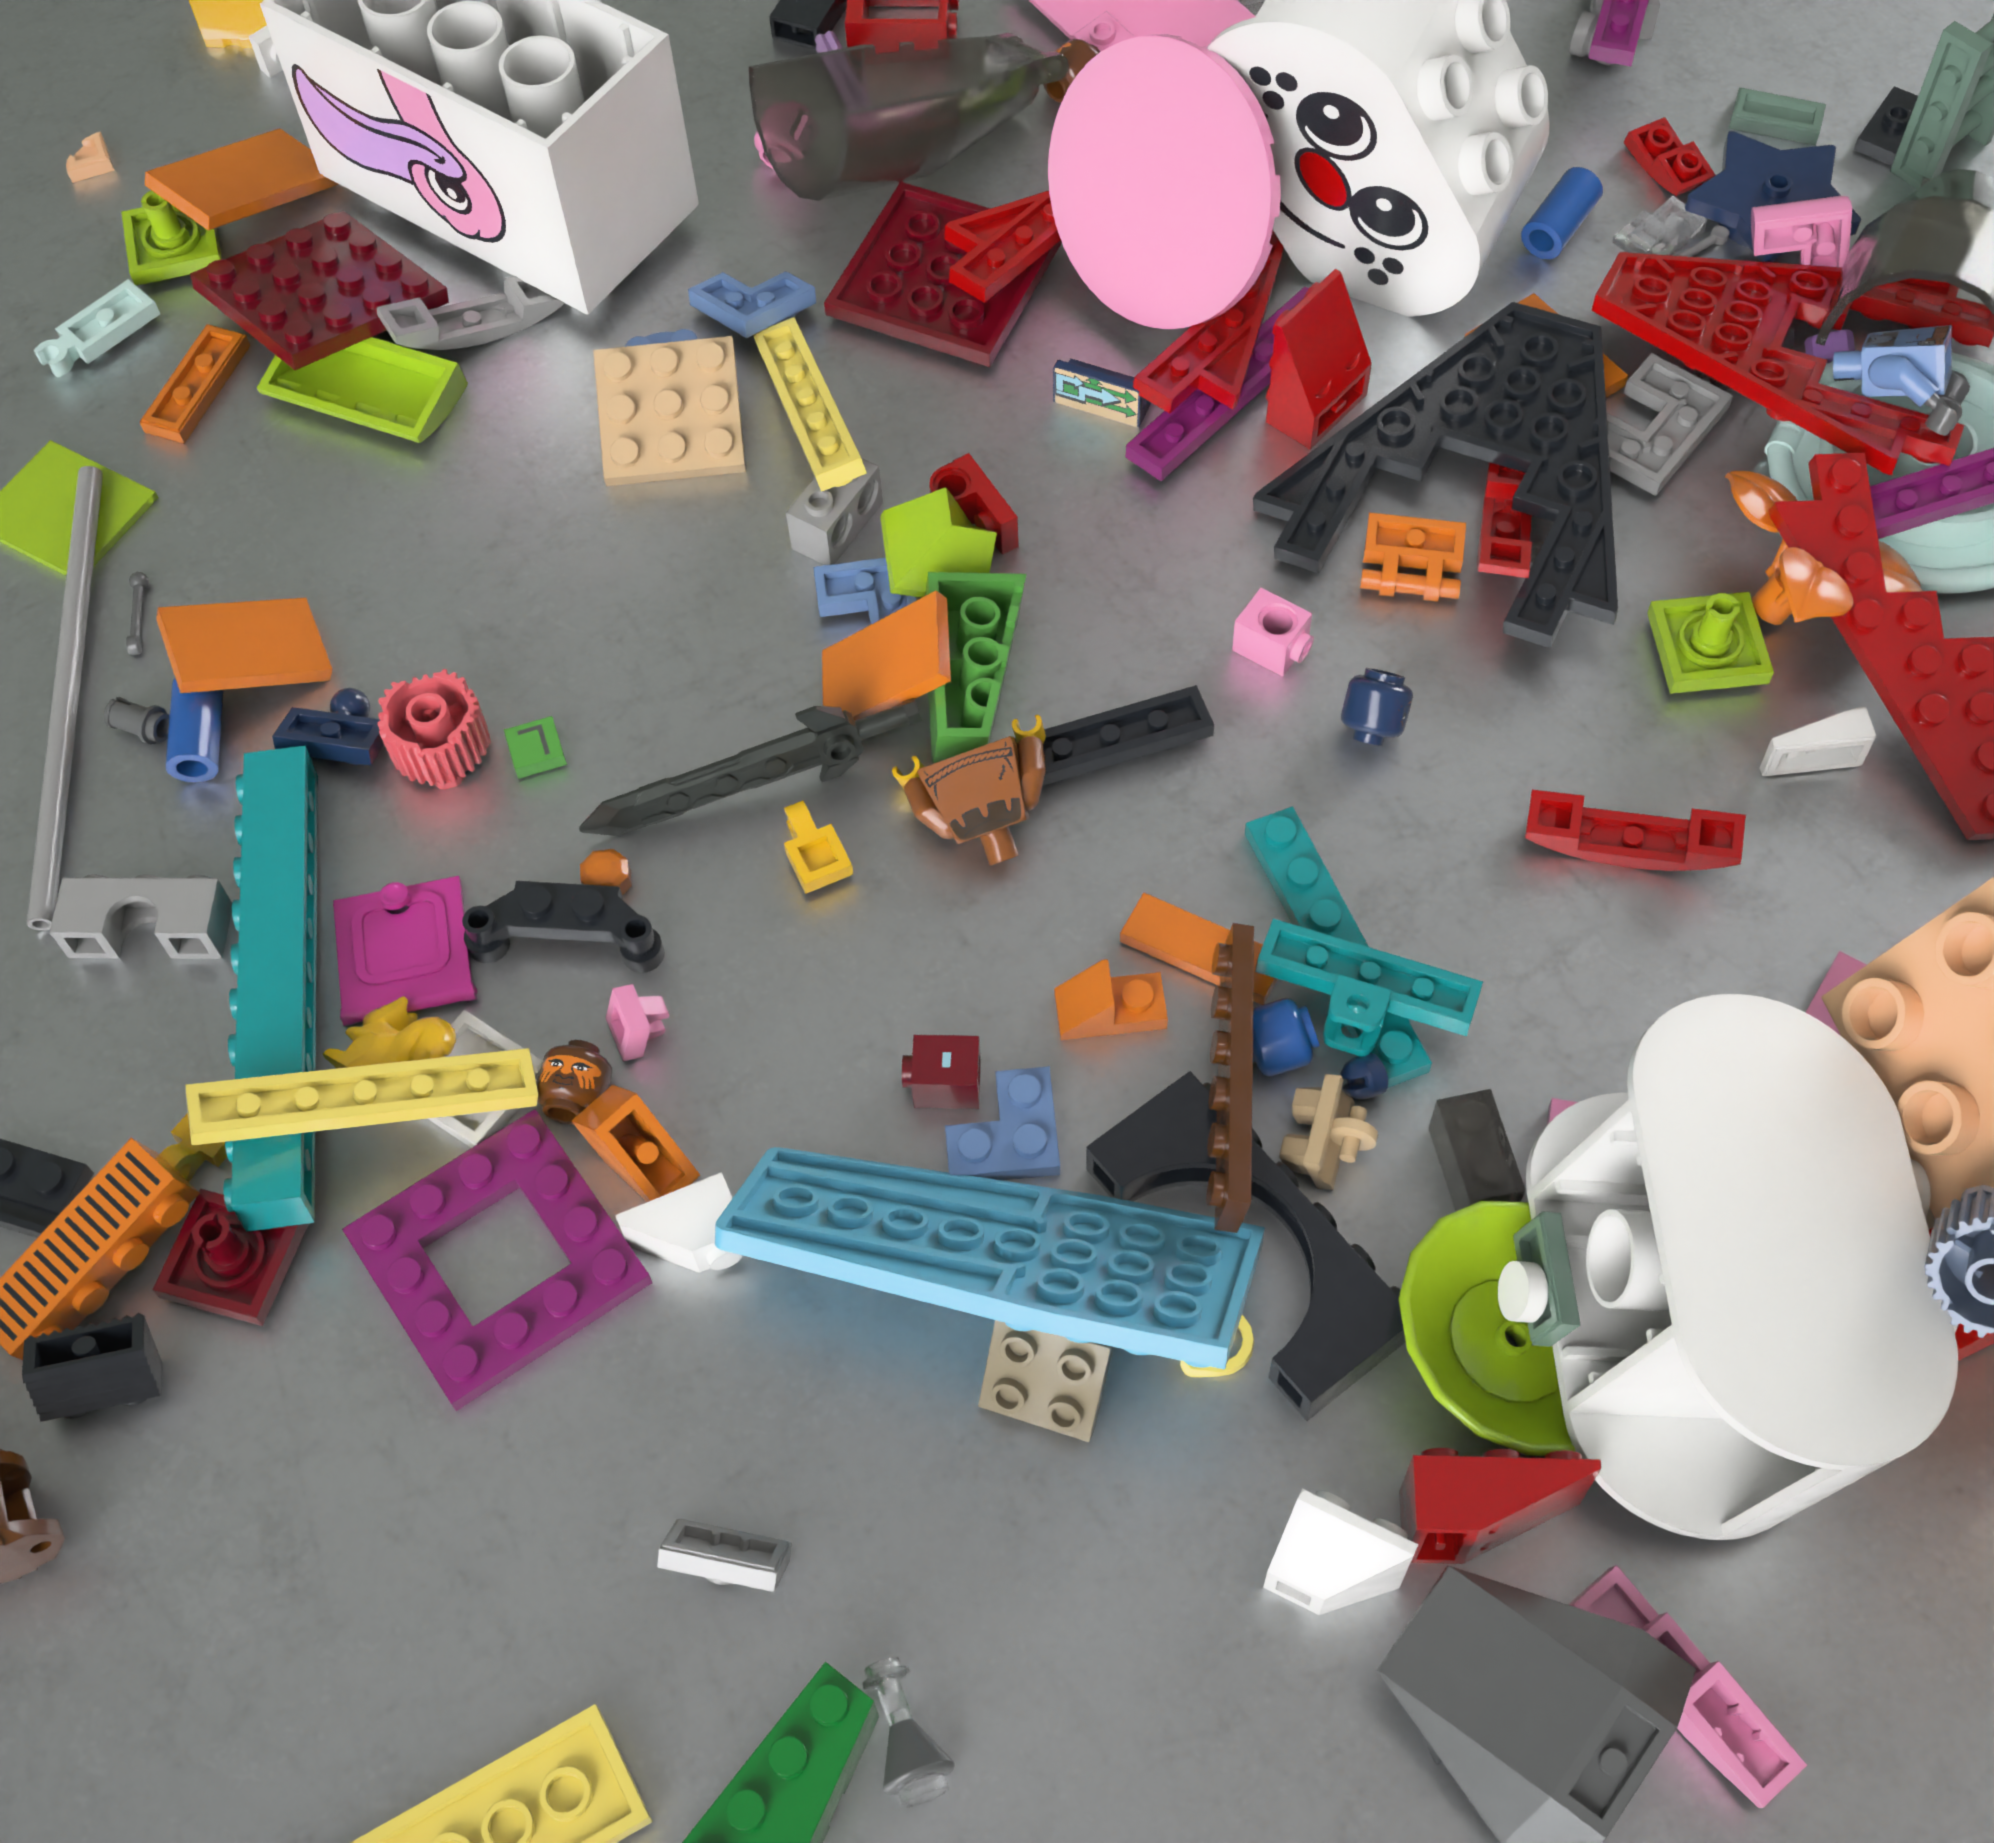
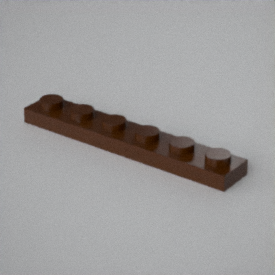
M1233 923L1225 944H1216L1212 960V974L1220 976V986L1215 987L1211 1003V1018L1219 1019V1030H1215L1210 1047V1063L1218 1064V1076H1214L1209 1092V1109L1217 1110V1123H1213L1211 1126L1207 1152L1209 1157L1216 1158V1171L1211 1172L1208 1180L1206 1203L1208 1206L1215 1207L1214 1230L1237 1233L1251 1205L1254 926Z

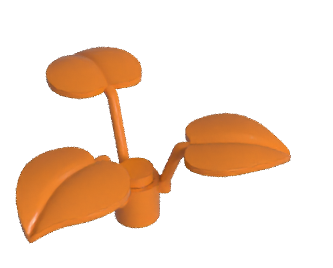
M1731 471L1724 476L1730 481L1733 497L1744 515L1752 523L1767 531L1779 532L1770 518L1769 509L1777 501H1798L1796 497L1781 483L1759 473ZM1783 538L1773 563L1765 571L1769 579L1751 598L1756 614L1764 621L1773 625L1782 624L1791 613L1795 622H1801L1816 617L1841 616L1847 613L1853 606L1852 594L1841 576L1833 570L1824 567L1822 562L1816 561L1806 551L1796 547L1788 548ZM1879 541L1886 592L1923 591L1916 574L1908 562L1891 546Z

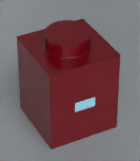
M913 1035L912 1055H903L901 1075L902 1088H911L914 1108L979 1109L981 1077L979 1036Z

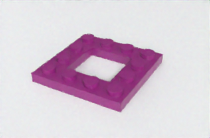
M536 1109L342 1228L456 1411L653 1283L645 1267ZM520 1188L570 1264L480 1323L472 1326L423 1248Z

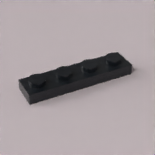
M1197 685L1044 729L1046 737L1043 743L1046 772L1043 786L1214 736V722Z

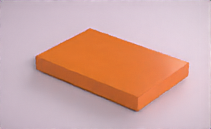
M934 591L822 650L823 706L841 707L842 711L850 712L854 721L901 705L903 701L908 699H916L950 682L947 598L938 591Z
M306 597L158 607L156 620L180 693L330 681L333 669Z

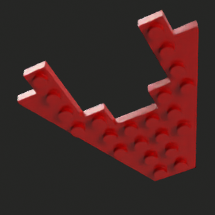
M1049 190L949 221L945 225L944 239L967 252L965 256L950 267L949 282L985 303L1056 245L1061 239L1052 212ZM1273 230L1269 242L1272 244L1271 252L1263 270L1245 296L1220 316L1192 325L1140 371L1133 380V388L1139 391V396L1169 414L1196 389L1231 409L1237 407L1285 251Z
M1619 252L1595 295L1591 310L1683 361L1687 367L1701 371L1764 406L1766 413L1771 418L1779 421H1791L1846 453H1865L1866 464L1891 476L1900 452L1912 455L1915 459L1924 463H1940L1950 466L1965 425L1957 423L1948 435L1943 436L1926 426L1925 421L1929 416L1928 414L1819 384L1828 360L1782 347L1794 319L1806 321L1810 326L1818 329L1832 328L1841 330L1851 309L1861 312L1862 315L1869 319H1887L1905 324L1910 329L1952 325V338L1956 342L1967 346L1981 345L1989 348L1994 336V307L1956 297L1963 277L1957 275Z
M1865 453L1815 454L1808 463L1814 500L1777 501L1769 509L1770 518L1788 548L1796 547L1806 551L1816 561L1822 562L1824 567L1833 570L1845 581L1853 597V606L1844 615L1831 617L1966 839H1994V637L1944 638L1937 591L1886 592Z

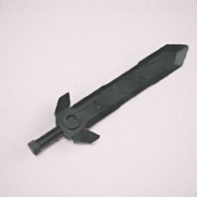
M908 699L903 701L901 705L854 721L850 712L842 711L841 707L813 706L796 712V719L807 726V728L748 748L734 756L678 776L664 778L628 793L602 801L579 826V831L589 834L621 836L680 816L689 810L742 791L758 788L822 765L819 776L821 782L842 776L859 760V755L864 750L861 740L906 724L913 725L922 721L915 699Z

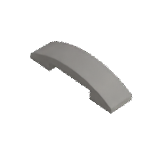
M512 276L504 278V293L430 310L427 309L421 298H415L377 307V315L396 344L417 349L450 350L481 345L513 335L543 320L565 303L518 277Z

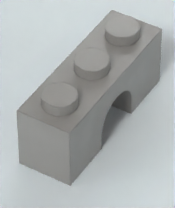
M91 874L84 878H62L49 933L68 958H120L122 945L128 933L141 924L156 922L154 934L171 959H223L232 914V901L218 878H211L205 875H190L187 878H159L154 875L144 874L138 875L135 878H109L103 875Z

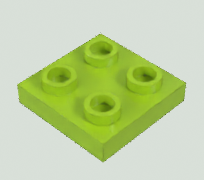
M152 190L141 198L142 207L121 211L129 273L136 286L189 275L194 271L207 267L209 263L215 260H222L218 229L214 228L208 231Z
M1749 592L1717 593L1709 596L1651 601L1647 614L1670 694L1770 683L1774 670Z

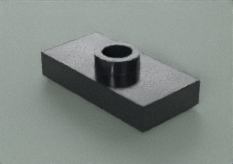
M1894 86L1858 137L1854 150L1892 166L1918 95Z

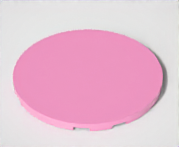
M1169 34L1139 36L1111 45L1097 54L1078 73L1061 102L1051 135L1048 160L1049 194L1056 227L1071 263L1088 288L1104 304L1126 319L1152 328H1185L1209 321L1232 308L1245 296L1263 270L1272 249V244L1269 242L1274 219L1279 217L1280 175L1275 174L1274 159L1270 146L1274 144V139L1266 116L1257 98L1240 74L1224 58L1208 50L1206 46L1200 47L1182 39V36Z

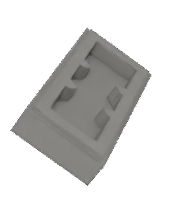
M676 1519L659 1548L657 1567L705 1577L710 1582L719 1585L738 1584L775 1592L790 1562L792 1543L699 1522Z

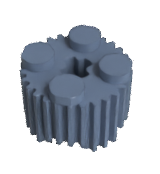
M1987 1185L1966 1189L1961 1196V1201L1954 1199L1951 1202L1950 1209L1946 1207L1942 1209L1941 1217L1936 1218L1934 1229L1931 1232L1924 1267L1925 1275L1928 1276L1927 1286L1928 1288H1934L1932 1297L1934 1300L1942 1299L1941 1309L1943 1311L1947 1310L1952 1317L1950 1324L1953 1326L1960 1323L1963 1324L1964 1332L1966 1333L1973 1329L1977 1330L1978 1337L1981 1338L1986 1333H1994V1188Z

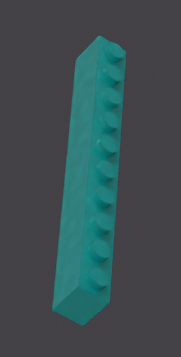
M306 746L244 753L243 774L236 776V791L238 800L242 805V815H236L234 820L236 838L241 846V857H235L233 860L234 877L238 888H240V899L233 900L232 917L235 928L239 931V942L231 945V963L233 971L238 977L237 988H231L229 992L230 1010L233 1019L236 1020V1034H230L228 1037V1053L231 1064L235 1067V1079L316 1071L318 775ZM315 1132L225 1142L228 1160L232 1163V1178L224 1180V1201L228 1212H235L246 1232L315 1223Z

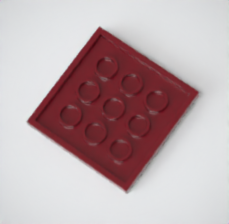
M900 181L824 301L825 315L990 367L1057 253L1062 241L1060 240L984 303L949 282L950 267L965 256L967 252L948 242L944 237L945 225L949 221L991 208Z
M345 211L328 214L322 220L302 228L291 229L283 236L263 244L252 245L246 251L224 260H215L209 263L207 267L190 273L194 290L293 370H298L386 331L387 329L377 315V307L415 298H421L428 310L449 303L448 291L445 285Z

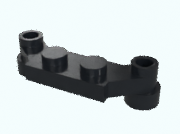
M516 881L514 890L486 906L479 905L468 909L462 919L465 929L464 942L471 957L480 963H493L502 959L509 950V937L511 936L612 942L619 946L625 965L630 970L638 973H646L656 969L662 963L665 954L658 932L652 928L650 921L646 917L636 913L622 900L623 896L618 886Z

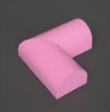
M1835 196L1752 207L1751 233L1754 256L1800 250L1799 264L1848 268L1852 204L1849 197Z

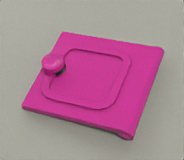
M459 876L409 886L399 882H392L378 892L333 900L341 999L340 1020L344 1026L362 1022L365 1015L369 1012L387 1005L402 996H405L408 1000L407 1012L461 1001L477 1000L478 991L474 982H472L470 956L467 945L464 942L465 929L462 919L465 911ZM406 904L408 906V909L403 913H389L390 910H398Z

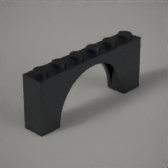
M1191 1071L1187 1072L1086 1146V1170L1110 1197L1133 1202L1151 1193L1173 1187L1208 1186L1211 1172L1216 1171V1158L1209 1157L1207 1152L1211 1126L1213 1123H1217V1110L1209 1109L1211 1084L1208 1082L1202 1084ZM1252 1128L1251 1200L1271 1212L1290 1232L1304 1258L1310 1285L1308 1311L1291 1340L1272 1358L1268 1378L1300 1415L1308 1421L1406 1343L1398 1300L1401 1289L1396 1286L1389 1287L1375 1272L1376 1267L1369 1254L1358 1244L1350 1245L1337 1231V1224L1331 1213L1321 1203H1311L1299 1190V1182L1291 1169L1283 1162L1278 1161L1275 1163L1265 1153L1259 1136Z

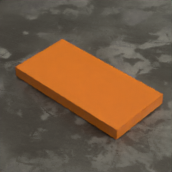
M280 128L145 172L146 187L208 231L339 185L319 173L310 148Z

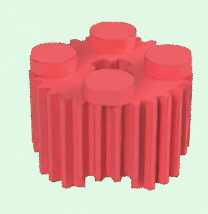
M447 669L433 673L432 678H429L427 674L423 675L421 680L414 677L410 684L405 680L399 683L392 682V689L384 690L386 697L379 698L378 700L383 712L378 713L380 719L378 727L395 768L400 770L402 776L408 775L409 780L412 782L417 779L421 785L428 781L430 786L435 784L439 789L443 790L457 787L461 784L463 778L466 777L465 772L467 770L473 772L475 770L473 765L481 764L480 756H486V749L491 743L485 718L473 690H469L464 677L458 678L455 672L449 675Z

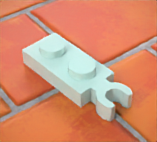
M127 279L55 328L59 338L40 343L34 349V352L43 366L48 363L53 374L56 377H61L72 369L74 361L78 358L83 359L89 364L160 315L155 301Z

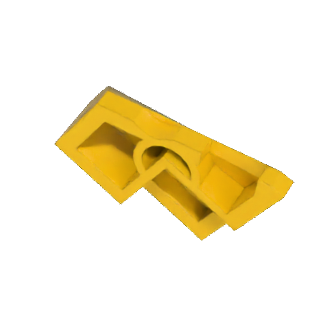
M188 0L206 47L225 48L230 45H239L243 48H253L249 36L267 25L260 3L264 0Z

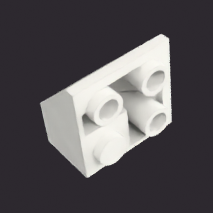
M1302 1488L1267 1571L1263 1588L1321 1615L1399 1589L1419 1544L1408 1540L1407 1532L1388 1520L1375 1518L1371 1522L1350 1512V1505L1332 1493L1319 1490L1316 1494H1313Z

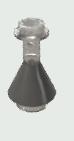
M897 1656L884 1658L870 1664L864 1669L867 1679L862 1683L865 1691L877 1690L889 1725L883 1791L888 1795H898L904 1808L917 1806L942 1796L950 1789L946 1776L953 1771L955 1763L913 1720L900 1682L910 1674L909 1667L902 1666Z

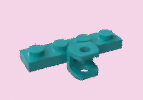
M1274 918L1257 959L1255 971L1331 995L1328 1015L1323 1030L1324 1042L1329 1047L1358 1056H1366L1375 1048L1386 1012L1467 1036L1483 985V981ZM1347 1025L1357 1027L1361 1031V1035L1357 1038H1349L1342 1033L1341 1029Z

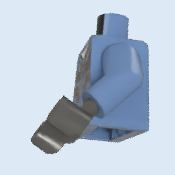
M1952 325L1870 333L1862 345V350L1834 352V381L1862 379V396H1908L1919 407L1925 404L1933 409L1925 421L1926 426L1943 436L1948 435L1961 418V404L1970 390V385L1963 374L1952 370Z

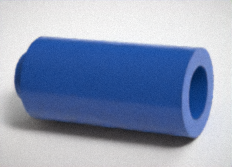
M1582 167L1568 169L1523 227L1521 239L1525 248L1531 254L1541 259L1556 258L1603 195V186L1599 178L1592 171Z
M174 678L171 690L165 766L166 771L172 777L181 781L196 783L211 780L218 774L224 690L180 693L176 678Z

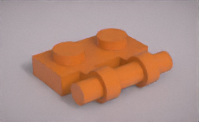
M1369 512L1363 563L1381 564L1382 571L1362 569L1360 588L1379 590L1380 596L1394 597V593L1397 592L1423 595V600L1438 602L1439 597L1458 599L1461 580L1442 578V571L1461 573L1466 523ZM1398 566L1426 569V576L1397 573Z

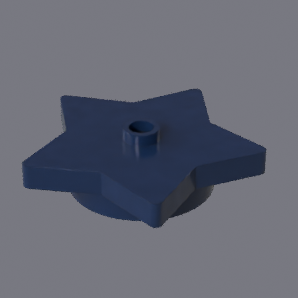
M1729 131L1723 150L1722 172L1688 194L1685 211L1717 222L1719 226L1726 227L1729 230V238L1753 251L1751 233L1752 207L1841 196L1831 185L1836 146L1823 145L1779 150L1735 131ZM1853 208L1850 236L1856 235L1862 220ZM1786 252L1758 255L1756 257L1760 262H1773Z

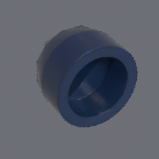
M1374 1053L1352 1058L1344 1064L1340 1072L1342 1078L1347 1080L1343 1090L1352 1098L1358 1100L1370 1099L1387 1091L1388 1076L1382 1061Z

